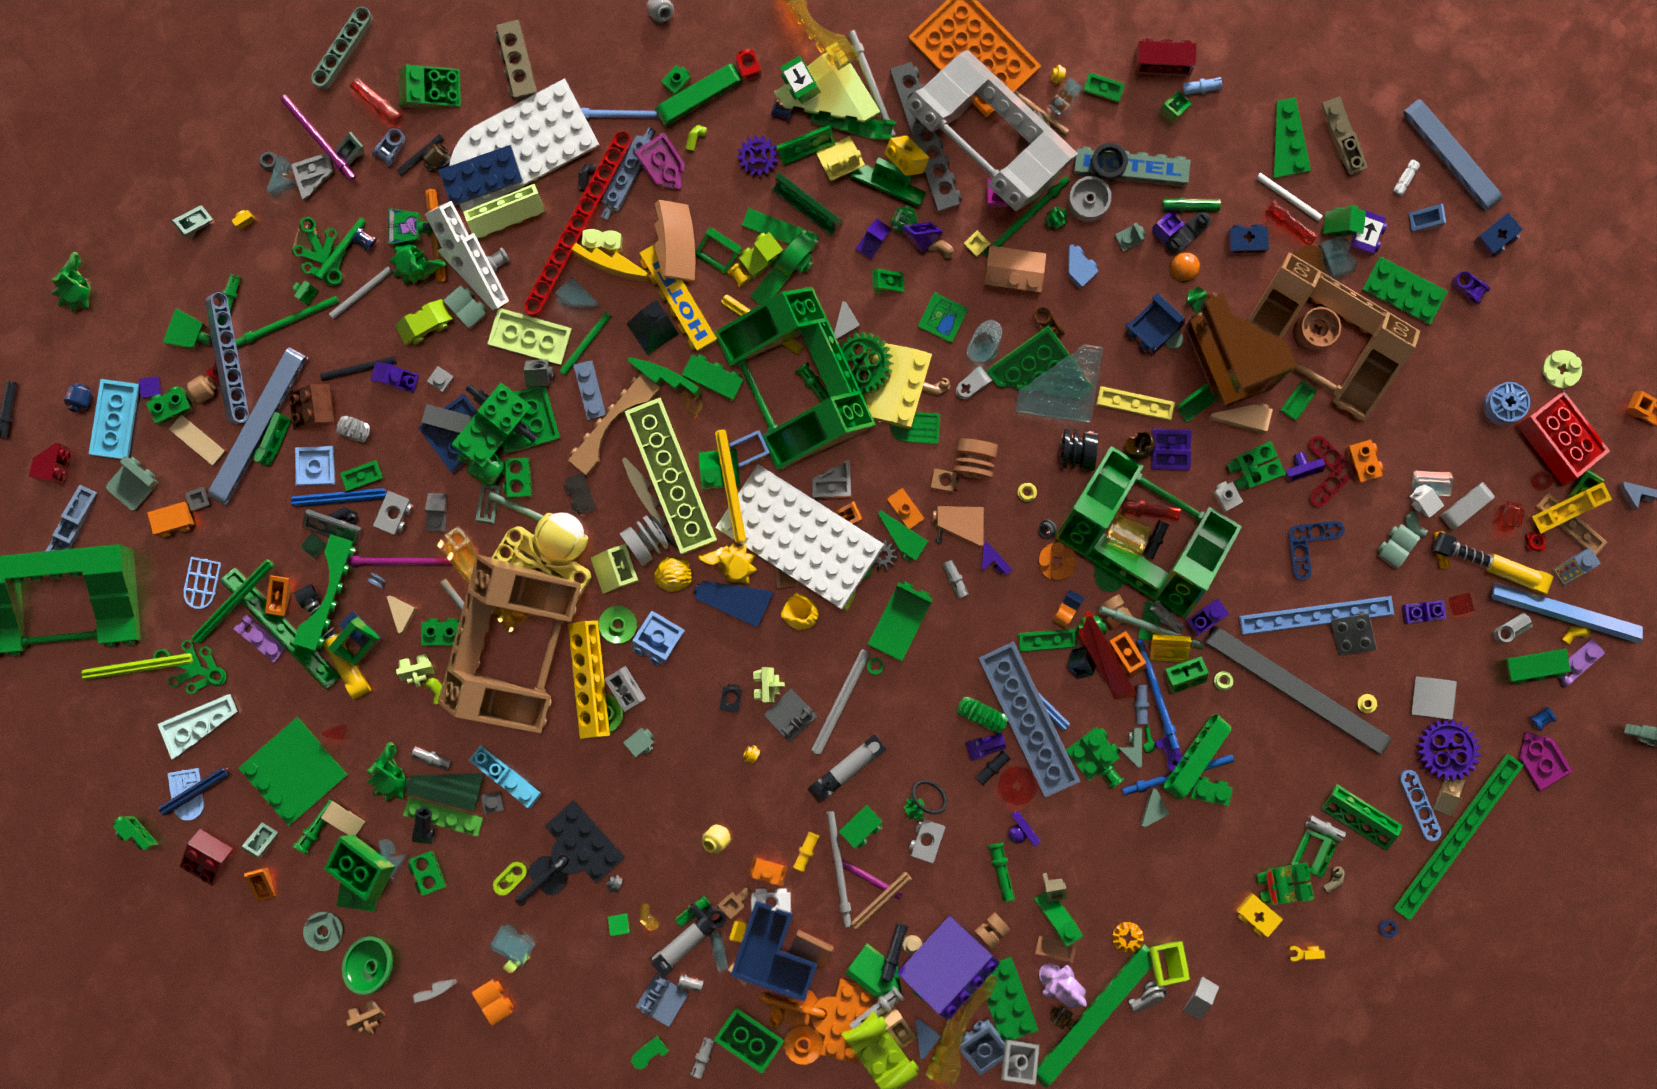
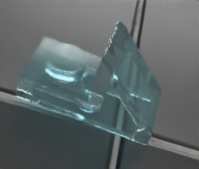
M279 156L266 190L271 196H275L297 185L295 181L284 178L285 175L289 174L291 167L287 158Z
M389 839L380 840L379 845L382 856L395 865L390 878H393L408 854L393 857V853H395L393 842H390Z

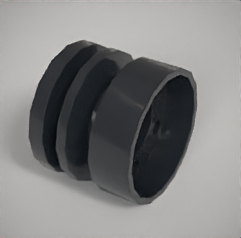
M1065 428L1059 450L1061 468L1067 469L1069 460L1073 470L1076 462L1080 461L1081 470L1094 471L1097 459L1098 432L1085 430L1082 438H1079L1078 430L1074 429L1073 437L1071 438L1070 429Z

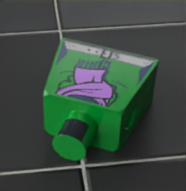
M388 208V245L394 248V245L405 246L421 243L422 233H432L430 223L422 222V216L419 213Z

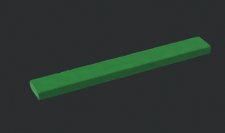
M234 568L222 577L220 582L233 594L246 578ZM253 588L240 603L325 690H328L341 676L318 652L314 653L293 646L297 631L283 616L265 613L267 600Z

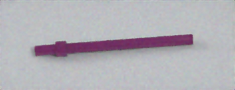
M284 95L280 99L332 159L338 171H342L350 181H353L356 176L348 168V163L336 154L287 95Z
M353 556L348 558L346 565H351V567H360V565L452 566V558H360V556Z

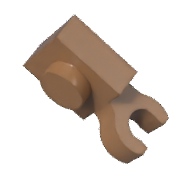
M748 887L744 888L737 896L732 891L718 906L731 920L745 907L742 901L752 892Z

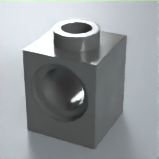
M548 360L525 361L524 376L526 387L549 386L550 378H553V368L549 367Z

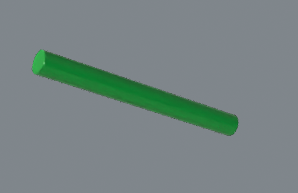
M359 218L316 273L315 277L322 280L350 244L355 232L364 226L366 221L363 218Z
M608 312L602 315L559 370L564 376L611 318Z

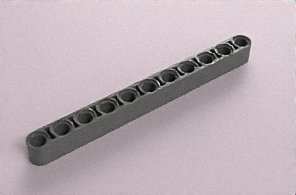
M1213 626L1206 637L1205 644L1381 756L1383 755L1392 740L1391 737L1221 628Z

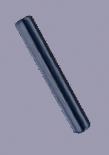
M224 768L217 770L159 806L160 813L166 816L228 777L227 771Z

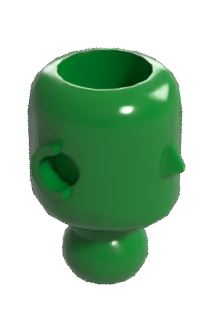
M460 452L456 457L459 462L469 465L467 468L468 475L486 486H492L505 467L504 462L495 453L482 469Z

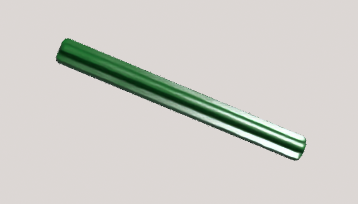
M269 559L265 560L192 635L191 639L196 644L201 643L273 569L274 564Z

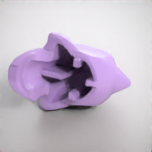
M1047 963L1039 969L1038 975L1042 985L1045 986L1043 994L1046 997L1058 999L1069 1008L1076 1006L1086 1007L1084 997L1086 990L1076 981L1073 971L1068 965L1061 969L1058 965Z

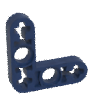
M1331 521L1296 525L1289 530L1288 540L1292 572L1296 580L1304 581L1311 576L1308 542L1340 538L1345 531L1344 525L1341 522ZM1324 525L1327 526L1326 529H1331L1336 525V528H1340V531L1337 532V535L1334 532H1328V537H1325L1326 530ZM1313 527L1321 529L1320 537L1317 538L1311 534ZM1305 528H1308L1307 535L1309 539H1306V535L1300 536L1299 539L1292 535L1296 529H1298V532H1305ZM1297 548H1302L1305 552L1304 557L1301 559L1297 558L1294 554ZM1306 560V564H1302L1303 570H1307V573L1302 577L1301 574H1297V571L1300 570V564L1296 565V562Z

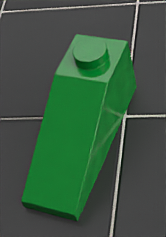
M880 510L878 516L897 549L902 553L901 557L908 562L912 560L916 562L927 545L928 540Z
M1045 892L1034 898L1064 949L1083 937L1076 923L1060 901L1047 902Z

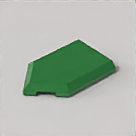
M867 943L844 974L875 998L885 996L892 990L893 986L902 995L900 978L897 974L898 967H896L892 983L880 980L885 957Z

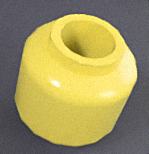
M713 825L702 836L704 849L714 854L722 852L731 841L729 831L720 825Z

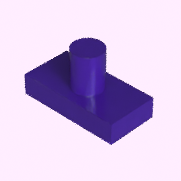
M1299 452L1293 456L1297 467L1287 469L1285 478L1287 483L1324 472V460L1321 458L1308 463L1304 452Z

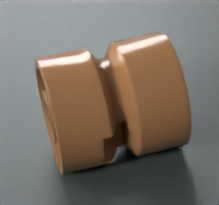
M1120 594L1098 606L1099 609L1101 606L1111 610L1117 609L1133 617L1129 609L1123 607L1124 601ZM1108 616L1106 619L1111 630L1124 623L1122 621L1120 623L1116 622Z
M995 912L987 919V924L982 923L975 930L991 949L1000 942V937L1005 938L1012 931Z

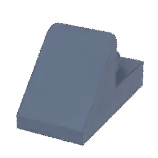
M1622 482L1618 486L1632 510L1638 509L1640 497H1642L1641 500L1647 502L1657 500L1656 489L1628 482Z

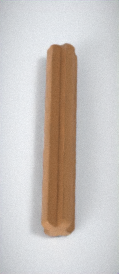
M904 872L851 922L852 927L859 930L912 880L911 876Z

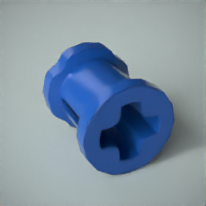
M1545 707L1544 711L1538 715L1530 717L1538 731H1542L1543 727L1549 723L1557 721L1555 715L1548 707Z

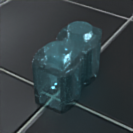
M1342 235L1319 244L1330 277L1337 279L1356 271V260L1354 256H1350L1348 251L1350 244Z
M501 925L489 948L507 957L514 963L524 966L535 947L534 939L526 934H523V936L516 933L517 930L510 925Z

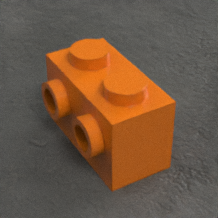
M1372 440L1350 445L1346 448L1350 463L1354 467V476L1357 484L1383 476V465L1381 461L1378 462L1376 456L1378 449L1376 444L1372 443Z
M186 502L147 512L153 535L160 536V538L171 536V532L177 530L179 533L190 530L189 527L194 526L190 507Z
M1126 631L1109 641L1115 657H1118L1121 662L1120 666L1125 674L1128 673L1130 678L1147 669L1144 658Z

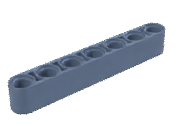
M1417 99L1403 111L1406 119L1483 209L1488 211L1503 199L1497 187L1422 100Z
M217 292L206 298L205 306L226 418L229 423L236 425L245 422L249 417L228 299L225 294ZM214 297L219 300V307L214 304ZM218 316L223 320L222 325L217 323ZM221 335L226 337V344L221 342ZM225 354L230 357L229 363L224 360ZM228 373H231L233 375V382H230L228 380ZM232 392H235L237 395L236 401L231 398ZM236 410L241 415L239 420L234 416Z

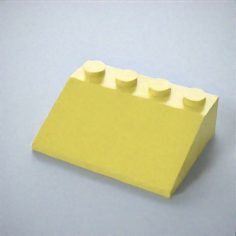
M886 343L884 347H890L887 354L893 355L889 361L894 363L888 367L892 370L891 373L887 372L886 374L889 380L883 379L885 385L878 384V391L872 388V393H867L865 389V393L862 396L873 420L910 430L932 354ZM875 355L873 357V364H876L878 362V355ZM867 372V375H866V379H865V380H867L868 377H869V373H868V372Z

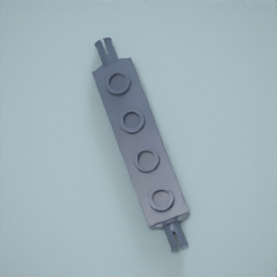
M648 127L644 136L636 135L601 201L606 206L601 215L602 218L608 220L612 211H620L643 168L634 152L651 141L655 132L653 128Z

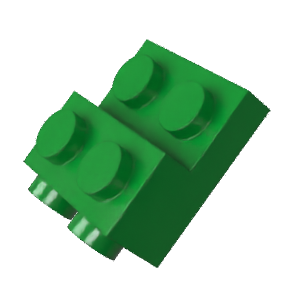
M1095 727L1066 749L1067 754L1088 781L1120 758L1118 755L1120 750L1114 743L1110 745L1107 741L1109 736L1103 728L1098 729V727Z
M120 816L112 823L114 825L113 828L116 830L115 835L121 841H133L140 850H154L159 845L134 816Z

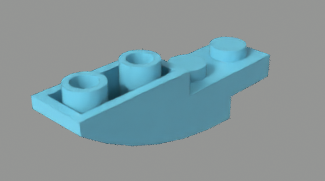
M482 745L469 759L471 763L529 809L542 794Z

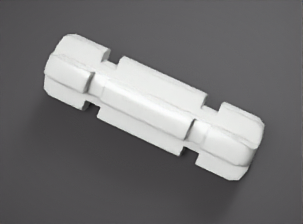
M1411 160L1409 162L1408 168L1405 169L1398 181L1399 183L1395 186L1394 192L1398 195L1404 194L1406 187L1418 170L1420 164L1417 161Z

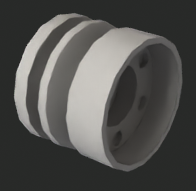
M647 515L643 517L647 523L645 527L639 521L636 522L639 528L637 533L631 527L620 533L642 566L653 560L650 553L652 549L657 554H662L657 547L659 544L665 550L670 548L663 532Z

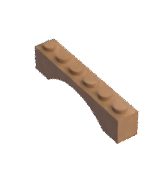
M642 373L640 376L637 374L630 382L632 384L628 390L624 389L618 396L620 400L615 405L611 404L606 410L607 415L603 420L600 418L593 427L595 429L592 433H587L582 438L581 446L578 449L575 447L569 454L570 459L568 461L585 476L588 477L600 463L601 445L611 425L625 411L652 401L660 392V387Z

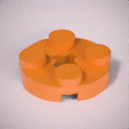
M1061 542L1051 543L1044 547L1040 552L1038 560L1041 573L1046 578L1056 581L1065 580L1070 577L1077 565L1076 554L1073 549ZM1061 557L1062 566H1054L1053 558Z

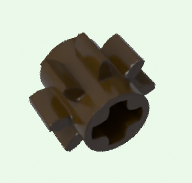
M1061 1006L1059 1009L1055 1007L1050 1013L1053 1016L1051 1022L1062 1030L1065 1026L1070 1028L1074 1022L1071 1018L1073 1013L1064 1006Z

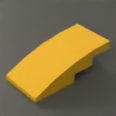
M577 243L572 247L575 257L599 270L628 280L645 283L650 281L646 271L618 252H615L611 258L597 247L592 253Z

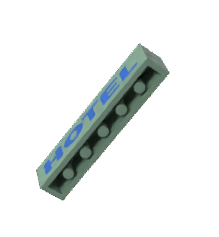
M1080 147V149L1076 150L1078 155L1075 157L1073 175L1097 177L1091 168V159L1095 150H1091L1092 148ZM1105 151L1098 159L1099 167L1107 173L1116 171L1121 164L1120 157L1115 152ZM1125 151L1128 156V164L1125 172L1117 180L1187 186L1191 160H1186V157L1175 156V158H1167V155L1157 154L1155 157L1148 156V153L1138 152L1135 155Z

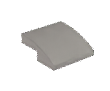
M1416 676L1412 715L1453 720L1457 681Z
M457 980L440 981L432 984L433 990L414 994V1002L436 997L457 984Z

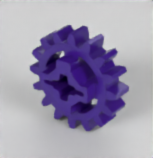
M755 135L754 140L748 137V143L742 142L743 149H738V153L742 154L737 156L738 160L742 161L739 164L740 167H746L745 173L751 171V176L758 173L759 177H761L762 172L768 175V169L774 170L773 163H778V159L774 158L779 156L778 152L774 151L776 145L771 146V139L765 141V136L758 139L757 135ZM768 150L771 154L770 160L765 155ZM746 152H747L748 155H750V157H751V158L748 160V163H747V161H746V159H745V154H746ZM761 153V157H762V158L760 159V158L758 157L757 159H755V155H754V154H757V155H758V154ZM759 165L764 166V167H761V168H755L756 166H759Z

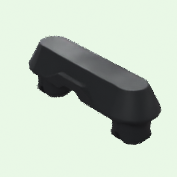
M1205 212L1196 214L1168 239L1166 243L1167 250L1173 254L1182 251L1210 225L1211 217Z

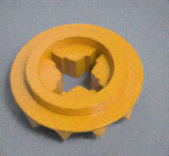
M1132 922L1119 924L1112 935L1115 947L1123 953H1134L1141 947L1144 941L1142 930ZM1130 929V935L1136 938V940H1130L1126 946V940L1120 937V935H1127Z

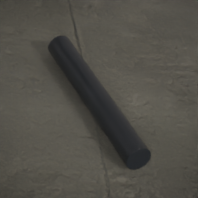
M440 134L437 135L396 170L399 175L402 176L420 161L430 145H437L444 138Z

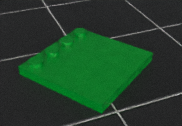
M299 717L295 718L239 767V770L288 826H291L348 776Z

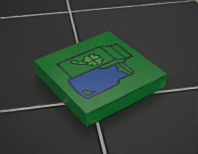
M934 292L918 324V328L952 343L968 308Z

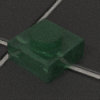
M311 532L300 547L314 559H317L326 548L327 543Z

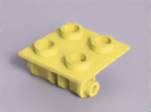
M850 136L816 152L830 181L865 166L859 150L857 151Z

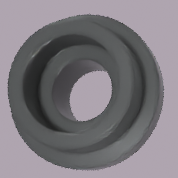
M268 151L260 156L259 163L264 170L271 171L278 166L279 159L275 153ZM267 159H272V163L266 164Z
M1051 520L1041 522L1038 529L1039 534L1043 538L1048 539L1055 537L1057 534L1055 523Z
M615 874L613 877H609L606 884L608 892H618L622 883L619 875Z

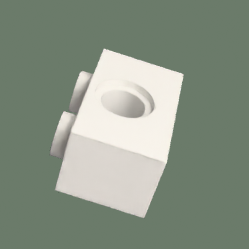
M756 889V892L751 893V913L756 900L765 903L768 897H774L777 901L776 906L772 910L775 911L776 907L791 912V892H787V889H775V892H767V889Z

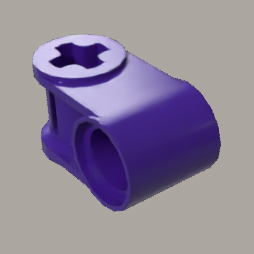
M1462 271L1452 279L1453 287L1477 305H1480L1484 294L1491 289L1485 282L1479 280L1468 271ZM1460 276L1466 279V285H1462L1459 282Z

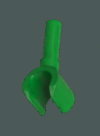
M1149 725L1145 726L1148 742L1143 744L1146 754L1155 750Z

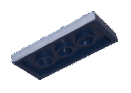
M511 145L439 170L449 202L452 201L454 206L524 182Z

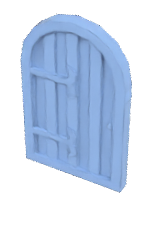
M199 768L168 773L171 799L201 781ZM203 793L175 809L174 813L183 820H193L199 817L204 809Z

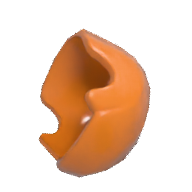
M1188 252L1180 253L1169 263V272L1178 282L1190 281L1200 272L1199 260L1194 254Z

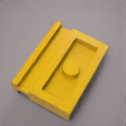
M1153 634L1149 653L1150 660L1187 662L1190 654L1191 637Z

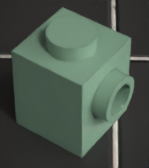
M640 728L623 743L637 758L642 753L645 756L653 749L652 745L654 742L652 739L655 737L648 729L644 731L643 728Z

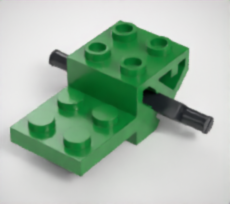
M500 383L490 396L483 390H477L471 384L466 387L465 390L474 396L473 400L481 405V407L451 446L476 466L482 469L512 431L520 437L525 436L532 443L536 441L538 436L529 431L530 427L521 421L531 406L503 383Z

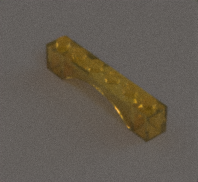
M786 0L787 8L791 13L795 12L798 23L807 28L805 31L809 38L816 40L815 44L821 53L825 52L827 55L825 58L830 66L834 65L839 71L857 59L854 48L844 35L830 32L815 22L807 10V0Z
M458 526L444 535L437 545L469 584L477 556L471 541ZM495 606L493 612L494 616L509 634L523 625L531 616L526 612Z
M990 974L983 985L977 988L970 996V999L947 1021L926 1076L937 1083L950 1086L955 1085L961 1070L960 1046L965 1028L979 1006L991 996L998 979L997 977Z

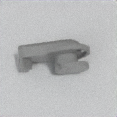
M1156 981L1148 983L1144 987L1145 992L1136 1001L1128 999L1133 1014H1137L1162 1002L1168 994L1167 988L1164 986L1157 987Z

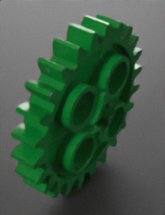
M861 332V336L858 333H854V339L847 336L848 342L841 341L843 345L841 350L847 363L853 362L851 372L853 376L856 374L855 380L861 393L864 394L865 389L867 393H872V388L878 391V384L884 386L883 379L889 380L886 374L887 372H892L888 368L894 364L889 361L893 355L887 354L890 347H884L886 342L880 341V337L877 335L874 337L872 333H869L868 336L865 332ZM862 346L863 351L858 355L857 348ZM875 355H878V362L876 364H873V357ZM868 371L869 377L863 381V374Z

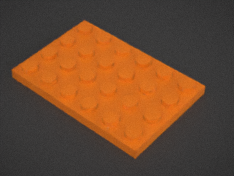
M977 0L945 1L908 36V39L939 71H942L960 53L969 50L1013 93L1041 68V65ZM980 96L972 103L986 119L995 111Z

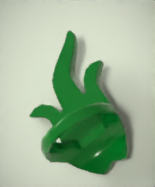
M1200 287L1189 291L1186 304H1191L1196 314L1200 313V306L1204 302L1203 300L1206 299V296H1208L1207 292Z

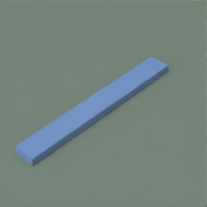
M1494 582L1492 587L1493 600L1632 642L1641 643L1643 639L1642 626Z
M1392 596L1239 616L1241 636L1332 624L1331 619L1355 616L1360 611H1364L1365 614L1369 613L1370 618L1394 615Z

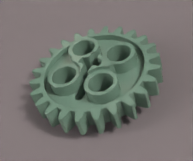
M1626 724L1625 734L1636 737L1638 741L1657 747V727L1642 724L1641 726Z

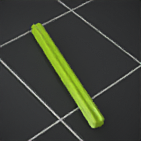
M188 653L82 670L81 675L83 680L187 665L191 664L193 659L192 655Z

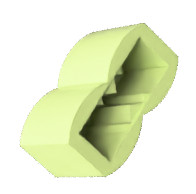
M587 229L583 231L582 246L590 252H593L597 247L601 251L615 254V252L620 253L622 251L623 238L616 231L601 232L595 229Z

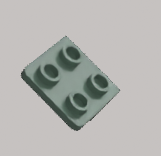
M124 456L120 461L123 466L108 482L106 489L129 509L134 511L159 482L154 479L155 475L148 469L144 471L140 467L141 463L134 457L130 459Z

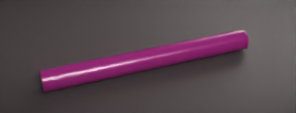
M841 858L842 866L847 871L882 891L889 887L886 883ZM899 892L894 898L900 900L903 893Z

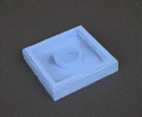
M334 446L295 447L296 486L335 485Z

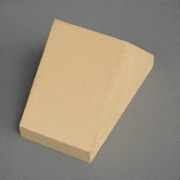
M387 596L399 634H404L417 609L393 596Z

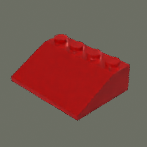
M1564 390L1517 425L1563 487L1577 479L1610 452Z

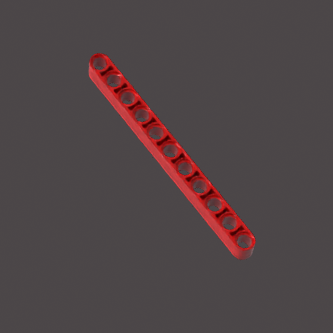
M619 131L613 137L524 305L530 317H539L543 313L574 255L572 247L575 243L580 244L583 231L588 229L602 203L601 201L632 145L631 137L627 132ZM620 138L628 139L625 145L618 144ZM612 154H617L619 159L612 162L609 160V157ZM603 171L610 172L608 178H601L600 174ZM595 187L601 188V192L598 195H593L591 191ZM585 204L592 205L590 211L585 212L582 210ZM575 221H583V226L575 228L573 226ZM573 237L575 240L573 244L566 245L565 239ZM558 254H565L564 261H556ZM550 270H555L557 272L556 276L551 279L548 278L547 273ZM546 287L548 291L545 295H539V288ZM533 303L539 305L538 310L535 312L529 311V307Z

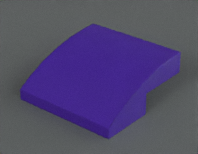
M1152 429V435L1156 441V448L1152 453V469L1190 470L1191 430Z

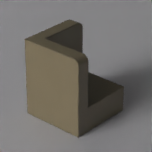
M1043 873V884L1047 902L1067 900L1066 886L1063 879L1048 880L1047 873Z

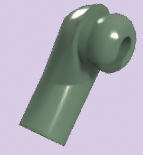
M1410 511L1406 516L1407 528L1419 537L1424 538L1428 530L1419 526L1418 513Z

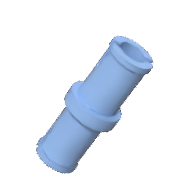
M1221 77L1204 80L1203 78L1197 82L1183 83L1184 95L1200 92L1201 94H1206L1207 91L1223 89Z

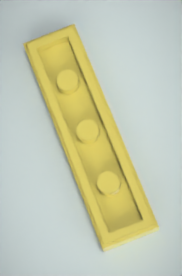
M1102 386L1099 388L1096 406L1170 422L1175 402Z

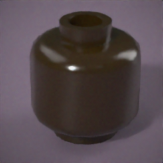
M440 143L430 145L422 156L425 168L431 172L434 170L439 172L440 169L445 168L451 160L450 151Z

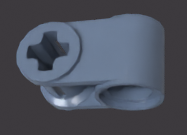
M398 129L389 130L382 141L375 147L372 156L380 158L385 162L386 166H390L406 143L403 133ZM394 135H400V140L397 143L392 142Z

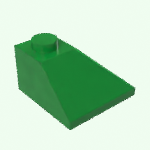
M737 448L730 449L736 486L740 487ZM718 450L699 452L702 490L725 488Z

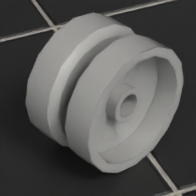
M1086 176L1079 179L1072 186L1068 196V208L1071 214L1083 222H1094L1101 219L1106 214L1111 203L1109 186L1102 179L1095 176Z

